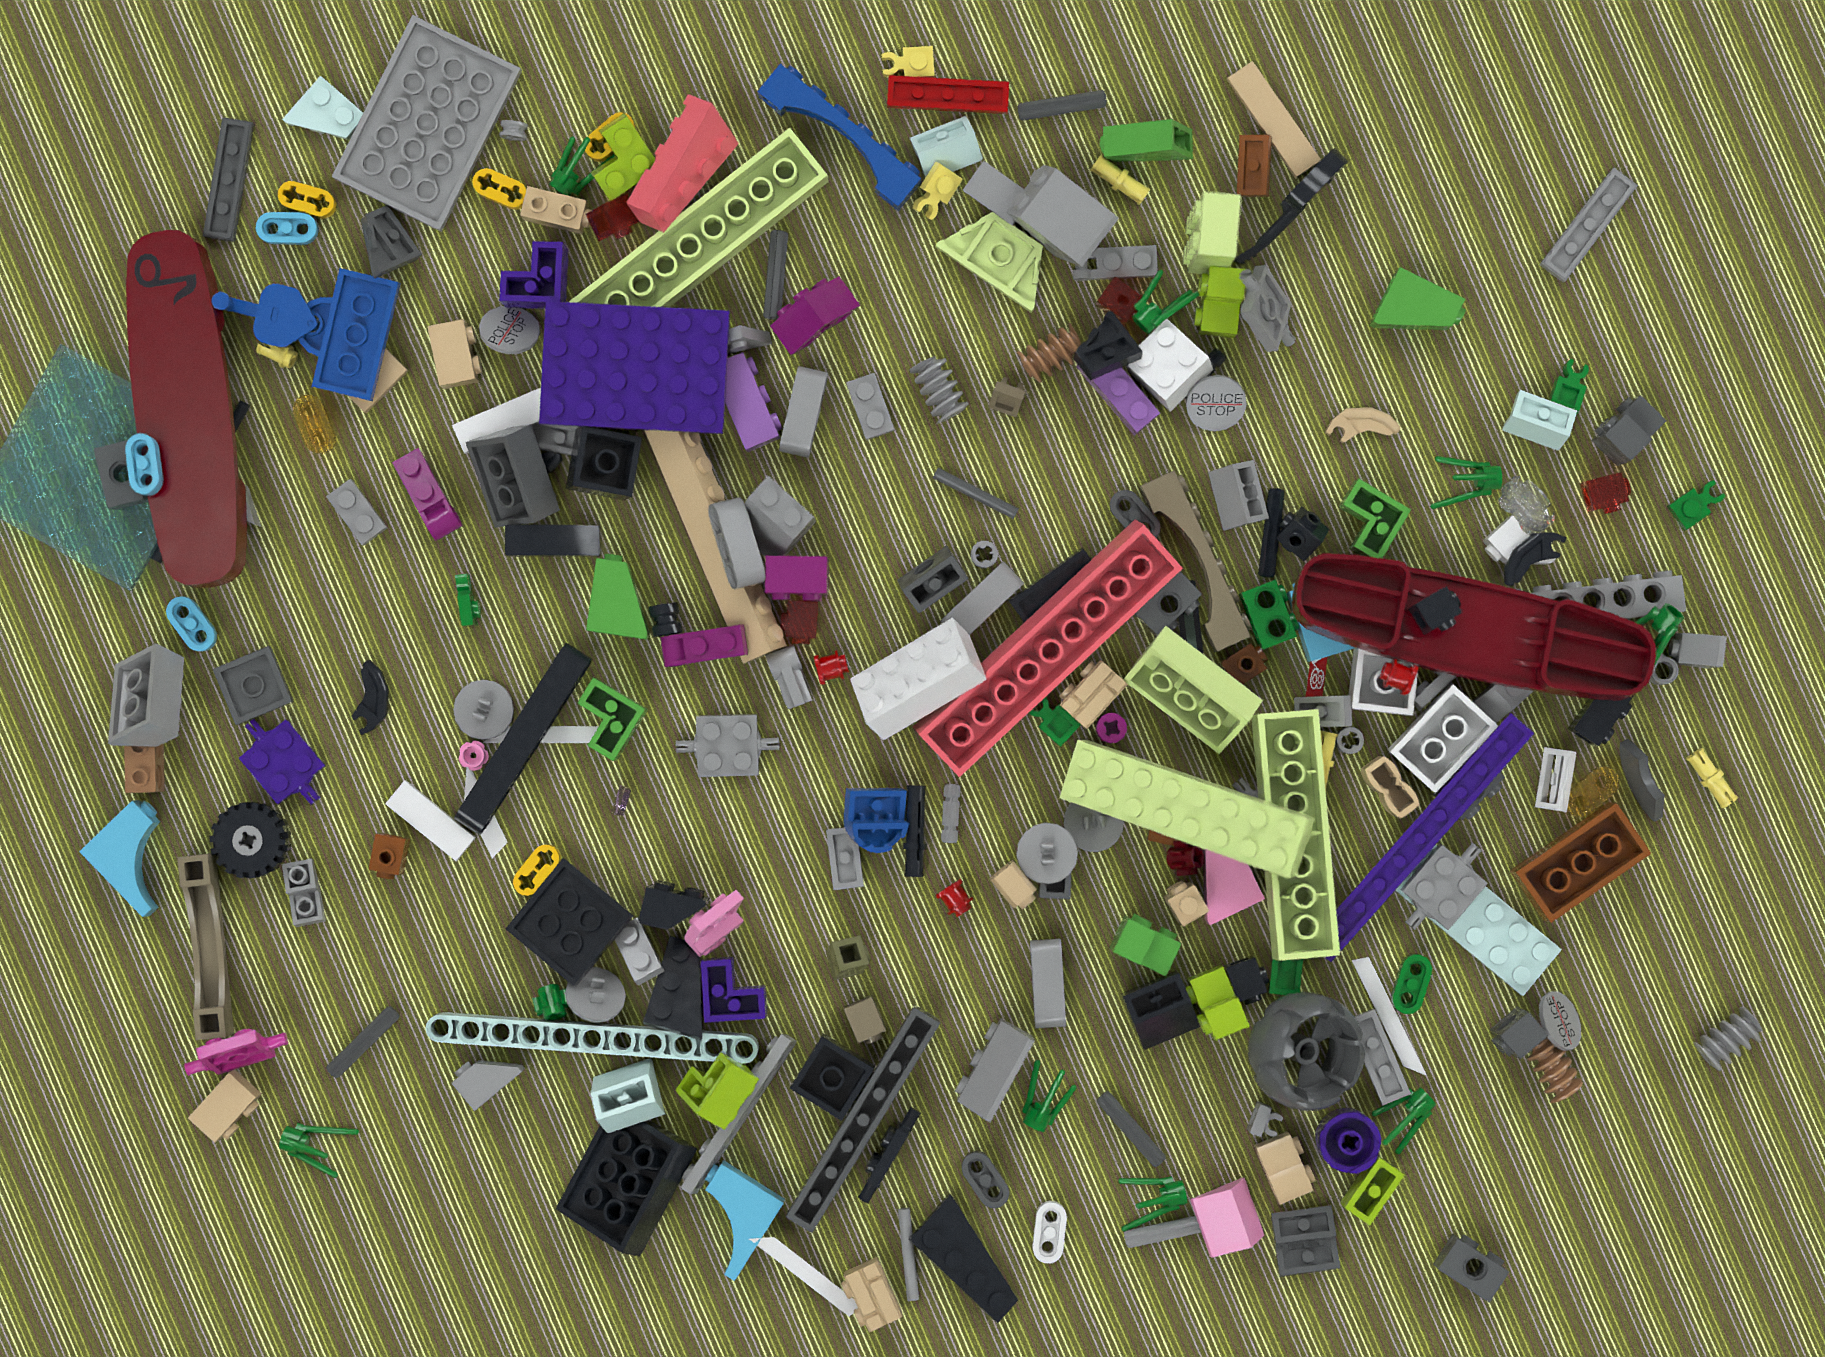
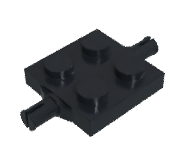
M910 1107L902 1122L898 1121L895 1128L890 1125L881 1139V1146L883 1148L880 1154L874 1151L866 1165L865 1172L868 1173L867 1182L858 1195V1198L869 1204L876 1189L881 1186L880 1183L907 1139L909 1132L912 1133V1128L921 1115L918 1110Z

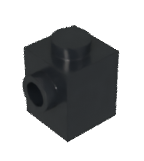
M1447 586L1408 609L1423 635L1436 628H1439L1440 632L1445 631L1457 623L1454 618L1462 613L1460 609L1461 602L1455 592L1449 591Z
M1249 956L1224 965L1234 994L1239 998L1240 1002L1244 1001V1004L1248 1005L1262 999L1261 994L1267 992L1265 985L1270 982L1264 966L1258 967L1255 957Z

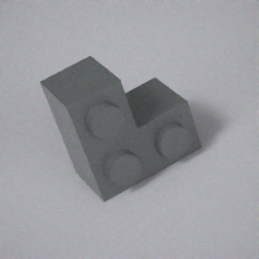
M1641 395L1633 400L1630 397L1626 398L1616 408L1619 414L1617 416L1613 415L1610 419H1605L1594 430L1598 435L1592 442L1616 466L1631 461L1652 440L1651 436L1667 421Z

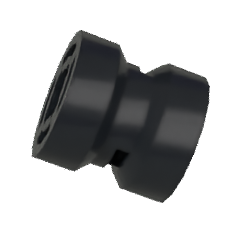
M678 602L649 607L650 616L656 622L652 627L653 637L683 633L682 623L676 621L677 615L680 612Z

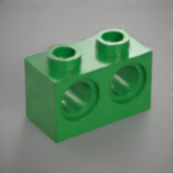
M1276 580L1239 593L1256 642L1262 650L1297 637L1295 631L1299 630V625L1294 613H1288L1284 602L1288 601V596L1283 584L1278 585ZM1263 591L1270 593L1273 598L1270 608H1262L1258 604V595ZM1272 620H1278L1283 624L1284 630L1279 637L1272 636L1268 630L1269 623Z

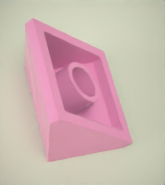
M1245 1178L1237 1179L1190 1199L1210 1257L1251 1248L1264 1236Z

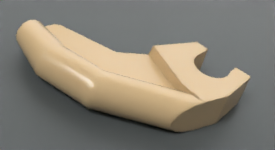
M1346 408L1331 420L1325 434L1330 436L1333 429L1338 427L1343 431V436L1339 442L1345 443L1355 435L1365 431L1390 436L1397 434L1401 427L1391 415L1375 408Z

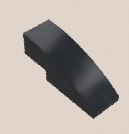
M505 525V556H600V526Z

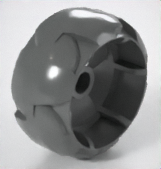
M1297 992L1278 998L1265 1009L1264 1017L1254 1024L1250 1034L1248 1060L1256 1073L1253 1076L1254 1080L1268 1097L1289 1108L1300 1111H1314L1336 1104L1341 1100L1339 1096L1354 1086L1363 1068L1365 1049L1360 1042L1363 1033L1359 1022L1342 1003L1319 993ZM1313 1016L1319 1017L1311 1038L1296 1032L1298 1026L1305 1020ZM1329 1037L1327 1056L1320 1068L1315 1062L1319 1054L1318 1043ZM1288 1058L1301 1064L1297 1081L1298 1086L1287 1082L1285 1077L1287 1070L1283 1065V1059Z

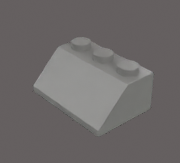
M154 644L115 664L108 744L112 746L157 747L178 737L184 657L158 644Z
M1000 1018L997 1024L992 1022L984 1036L988 1040L983 1051L980 1049L976 1050L969 1064L974 1068L969 1077L962 1076L955 1089V1092L959 1093L957 1101L988 1122L992 1121L1034 1043V1038L1031 1034Z

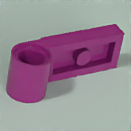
M419 448L392 462L435 541L463 526Z
M744 625L660 637L664 667L748 655Z

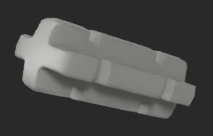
M945 784L944 797H946V801H943L942 816L944 830H942L941 840L944 843H956L958 841L956 826L959 823L960 802L957 801L958 797H960V785Z

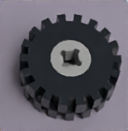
M245 802L227 808L226 812H222L217 817L219 818L218 822L213 823L211 828L214 830V833L210 835L209 842H213L214 848L210 850L212 855H216L218 858L216 863L219 866H224L226 868L224 871L228 874H235L238 878L249 879L262 877L270 872H274L279 868L280 863L285 862L287 858L285 856L286 852L290 851L291 844H288V841L292 836L291 831L288 832L286 828L289 825L287 820L280 817L281 813L278 810H273L268 804Z

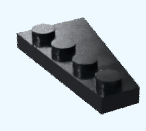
M948 1194L908 1240L996 1323H999L1016 1304L1018 1299L951 1194Z

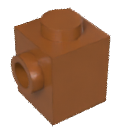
M376 833L368 870L377 871L376 877L394 880L395 875L404 874L410 838Z

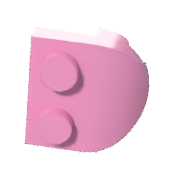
M737 890L728 896L725 894L720 895L712 902L710 910L706 913L700 910L689 920L691 926L686 932L684 940L699 957L702 955L706 956L719 947L726 940L727 934L739 928L744 920L736 911L744 898Z

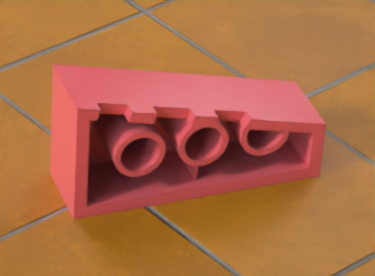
M689 94L683 102L686 107L680 118L675 117L669 127L672 129V132L664 145L660 144L654 153L656 155L654 164L651 169H645L627 201V205L640 223L661 232L667 230L739 144L711 102Z

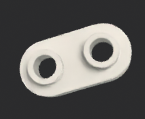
M1046 1201L1036 1211L1032 1247L1035 1257L1043 1263L1056 1262L1063 1253L1067 1215L1064 1207L1056 1201ZM1054 1211L1057 1217L1053 1221H1048L1045 1218L1046 1213ZM1050 1241L1053 1243V1248L1050 1251H1044L1042 1244Z

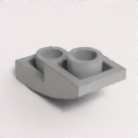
M313 859L282 864L285 890L290 899L293 925L300 927L325 922L323 901Z

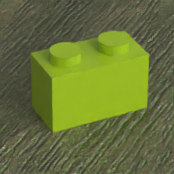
M1378 1156L1370 1168L1358 1175L1340 1201V1204L1362 1221L1371 1225L1405 1175Z

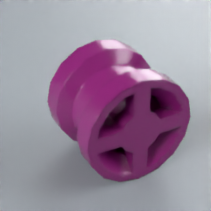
M1107 713L1097 720V736L1106 743L1120 741L1127 732V724L1121 715Z

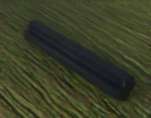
M1270 488L1267 497L1266 509L1269 519L1264 521L1258 575L1266 578L1274 577L1279 545V541L1276 538L1281 529L1278 525L1282 520L1285 491L1279 488Z

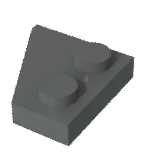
M388 205L365 214L361 219L371 272L374 278L410 264L422 255Z

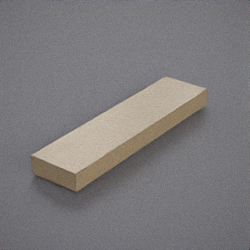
M1253 61L1227 78L1228 83L1264 135L1269 134L1272 137L1271 145L1295 179L1321 161L1314 148Z

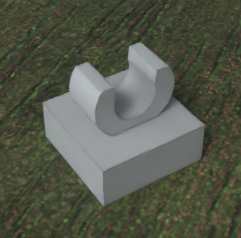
M1257 1101L1247 1130L1249 1133L1259 1137L1262 1136L1263 1131L1269 1136H1277L1275 1130L1269 1129L1268 1122L1271 1119L1282 1121L1283 1117L1277 1112H1271L1272 1108L1269 1105Z

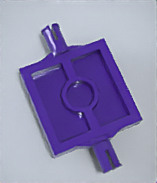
M255 719L250 721L253 727L247 723L244 727L256 741L239 759L272 799L279 805L290 795L300 792L309 802L310 806L315 801L308 793L318 801L321 797L309 784L313 777L326 765L290 722L285 719L276 728L267 732L261 728Z

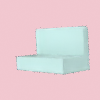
M966 116L910 138L925 178L935 161L954 172L982 160L975 132Z
M1520 390L1516 395L1511 414L1504 423L1502 430L1559 450L1570 437L1577 410Z

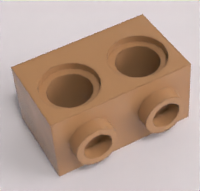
M164 744L157 747L124 746L125 793L165 792Z

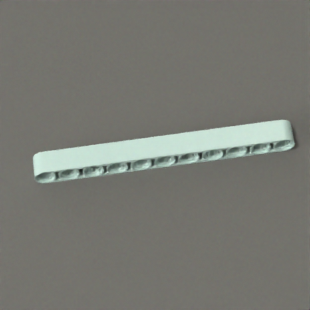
M450 1012L438 1013L431 1017L426 1024V1034L432 1041L441 1043L714 1062L719 1054L710 1053L707 1050L706 1043L708 1040L715 1038L722 1043V1053L741 1064L753 1061L759 1050L757 1039L747 1033L702 1030L703 1041L688 1037L692 1042V1049L688 1052H682L677 1048L676 1040L684 1035L649 1026L564 1020L545 1021L544 1019ZM437 1019L447 1022L449 1030L446 1035H440L436 1032L434 1025ZM472 1021L478 1025L479 1034L477 1037H470L466 1034L465 1024ZM497 1024H505L509 1028L510 1034L507 1039H500L496 1036L495 1027ZM527 1026L538 1028L540 1032L538 1041L527 1039L525 1036ZM558 1028H565L569 1031L571 1038L568 1043L563 1044L557 1041L555 1033ZM595 1030L600 1034L601 1041L599 1045L593 1046L587 1043L585 1037L587 1031ZM617 1033H627L631 1037V1045L627 1048L620 1047L616 1043ZM655 1034L659 1036L662 1041L661 1048L658 1050L650 1049L646 1044L648 1035ZM748 1041L753 1046V1053L749 1056L740 1055L736 1048L737 1043Z

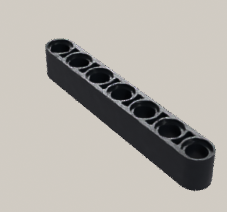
M568 643L562 647L454 817L456 821L478 835L484 832L589 668L592 658Z

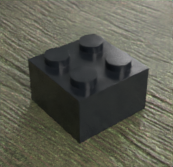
M588 426L577 428L574 435L566 489L619 500L631 498L642 437Z
M823 1033L792 1082L790 1089L842 1121L874 1070L875 1065Z

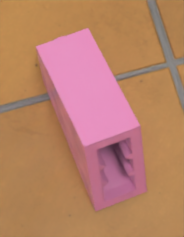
M1203 849L1204 902L1209 909V912L1204 914L1208 925L1219 922L1265 899L1248 864Z

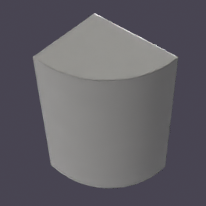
M983 161L963 191L1013 226L1016 223L1007 214V211L1012 206L1011 203L1014 197L1023 192L1024 189Z
M1254 460L1232 464L1208 472L1223 531L1269 519Z

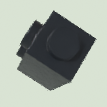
M1633 696L1622 701L1588 699L1568 730L1591 746H1600L1601 743L1605 745L1615 732L1612 728L1618 718L1624 719L1630 711L1632 705L1629 702Z

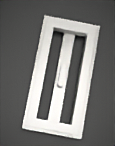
M1544 747L1535 807L1567 812L1576 752ZM1556 755L1554 773L1551 775L1553 758ZM1549 783H1550V784L1552 785V786H1551V792H1550V798H1549V803H1546V802H1547V796H1548Z

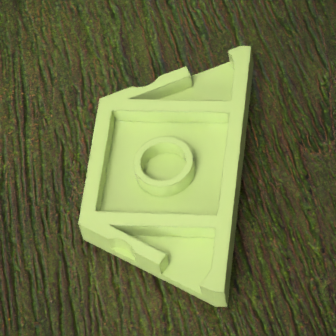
M993 212L980 218L979 221L960 229L959 232L940 240L936 244L937 249L1032 313L1035 306L1043 245Z

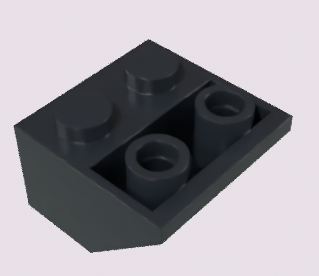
M657 880L654 884L646 887L638 923L668 930L708 905L710 897L704 896V890L687 887L684 891L674 889V883Z
M1173 971L1166 976H1161L1120 993L1143 1050L1200 1027L1193 1005L1178 971Z

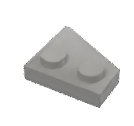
M741 325L729 329L728 354L772 344L770 332Z

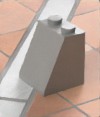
M1044 164L1041 168L1034 171L1030 177L1029 184L1023 192L1014 197L1011 203L1012 206L1007 211L1008 215L1055 257L1081 267L1119 219L1058 169Z
M769 476L764 479L744 503L759 552L765 557L786 556L816 523L814 516Z

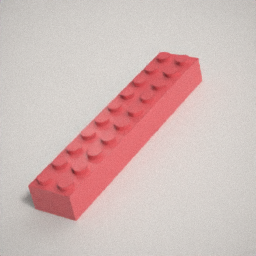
M1135 519L981 663L987 680L924 716L913 728L956 775L960 777L1183 568L1146 526Z

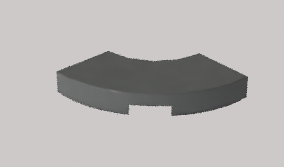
M1627 739L1620 742V759L1627 783L1641 808L1655 822L1663 818L1665 795L1657 787L1651 775L1648 756L1631 740Z

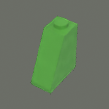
M1173 119L1103 127V136L1100 138V148L1104 157L1114 162L1193 159L1192 129Z
M1399 267L1395 271L1369 326L1387 329L1448 330L1453 324L1459 325L1466 311L1462 307L1465 298Z
M605 554L604 559L596 558L586 631L649 640L650 633L630 564L622 562L623 556Z

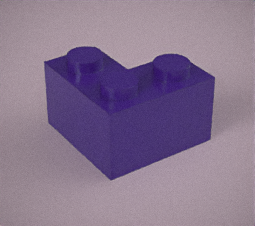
M532 241L531 271H501L499 301L506 308L545 309L546 301L566 302L569 250L563 242Z
M733 957L705 958L701 960L704 1023L766 1019V985L735 987Z

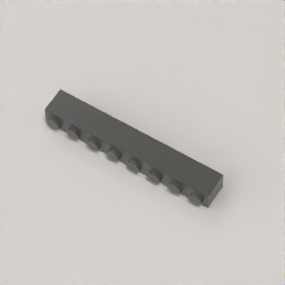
M914 1004L787 1211L786 1218L811 1233L814 1231L940 1025L938 1018Z

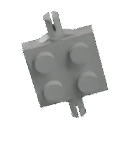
M1266 265L1255 266L1253 274L1249 269L1243 270L1239 274L1241 275L1239 278L1246 286L1247 293L1244 303L1241 305L1240 313L1242 318L1248 323L1257 340L1261 342L1267 352L1278 351L1281 340L1285 346L1293 345L1296 338L1288 326L1291 302Z
M757 714L696 716L694 740H676V746H688L676 747V753L694 752L698 765V777L759 775L761 750H779V744H775L779 743V737L761 738L758 731Z
M1439 843L1400 889L1412 900L1417 908L1409 919L1405 921L1411 928L1416 930L1427 916L1435 919L1445 929L1449 930L1488 884L1475 873L1470 865L1478 854L1482 852L1474 843H1471L1462 856L1453 854L1444 845Z

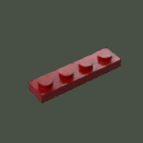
M893 75L888 77L887 108L1008 114L1009 82Z

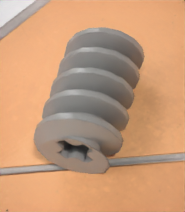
M934 356L920 362L909 371L912 374L920 373L914 381L916 384H925L920 390L921 395L931 394L925 403L927 406L936 405L931 411L932 417L942 416L936 423L937 425L960 414L969 403H958L957 400L962 396L963 392L952 391V388L958 382L957 380L947 381L946 378L952 373V370L941 369L947 362L946 358L936 359Z
M1743 1006L1739 1009L1740 1016L1734 1013L1729 1016L1731 1024L1722 1020L1719 1024L1721 1031L1711 1028L1709 1031L1711 1038L1702 1035L1700 1036L1701 1045L1693 1042L1705 1061L1719 1072L1722 1070L1719 1062L1721 1059L1728 1064L1732 1063L1729 1053L1732 1052L1736 1056L1741 1057L1739 1046L1742 1045L1750 1050L1752 1049L1749 1042L1750 1038L1758 1043L1761 1042L1759 1032L1763 1030L1756 1018Z

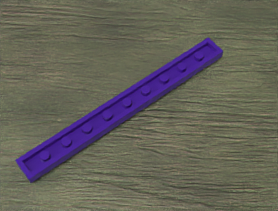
M1512 713L1506 717L1336 909L1340 952L1534 735V732ZM1325 956V958L1332 962L1336 956Z

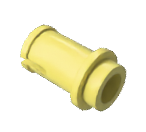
M264 343L265 346L270 348L268 349L260 344L257 345L256 352L278 362L281 368H291L297 360L298 352L294 351L293 346L289 345L281 348Z

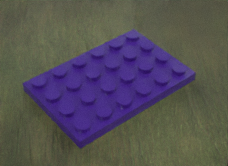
M546 301L539 424L723 434L730 311Z

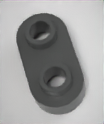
M1121 490L1113 495L1109 505L1110 511L1124 528L1136 519L1140 523L1149 524L1150 532L1155 538L1158 537L1160 533L1159 520L1134 492ZM1127 500L1130 503V509L1128 511L1120 510V501Z
M981 1151L968 1153L962 1161L964 1177L985 1206L989 1208L1003 1206L1009 1198L1007 1183L988 1155ZM974 1161L982 1163L983 1166L980 1171H973L971 1169V1164ZM996 1186L1000 1192L997 1196H990L988 1189Z

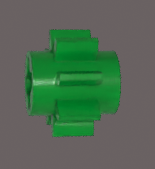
M549 984L537 990L539 997L532 998L537 1016L543 1015L545 1021H554L567 1015L565 1008L569 1007L565 996L566 989L561 990L559 984Z

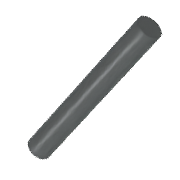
M937 468L933 479L1014 519L1019 509L940 468Z

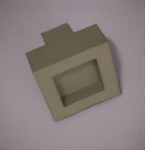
M1004 377L1001 382H996L988 408L1017 418L1026 391L1023 390V383L1019 382L1017 388L1007 385L1008 378Z

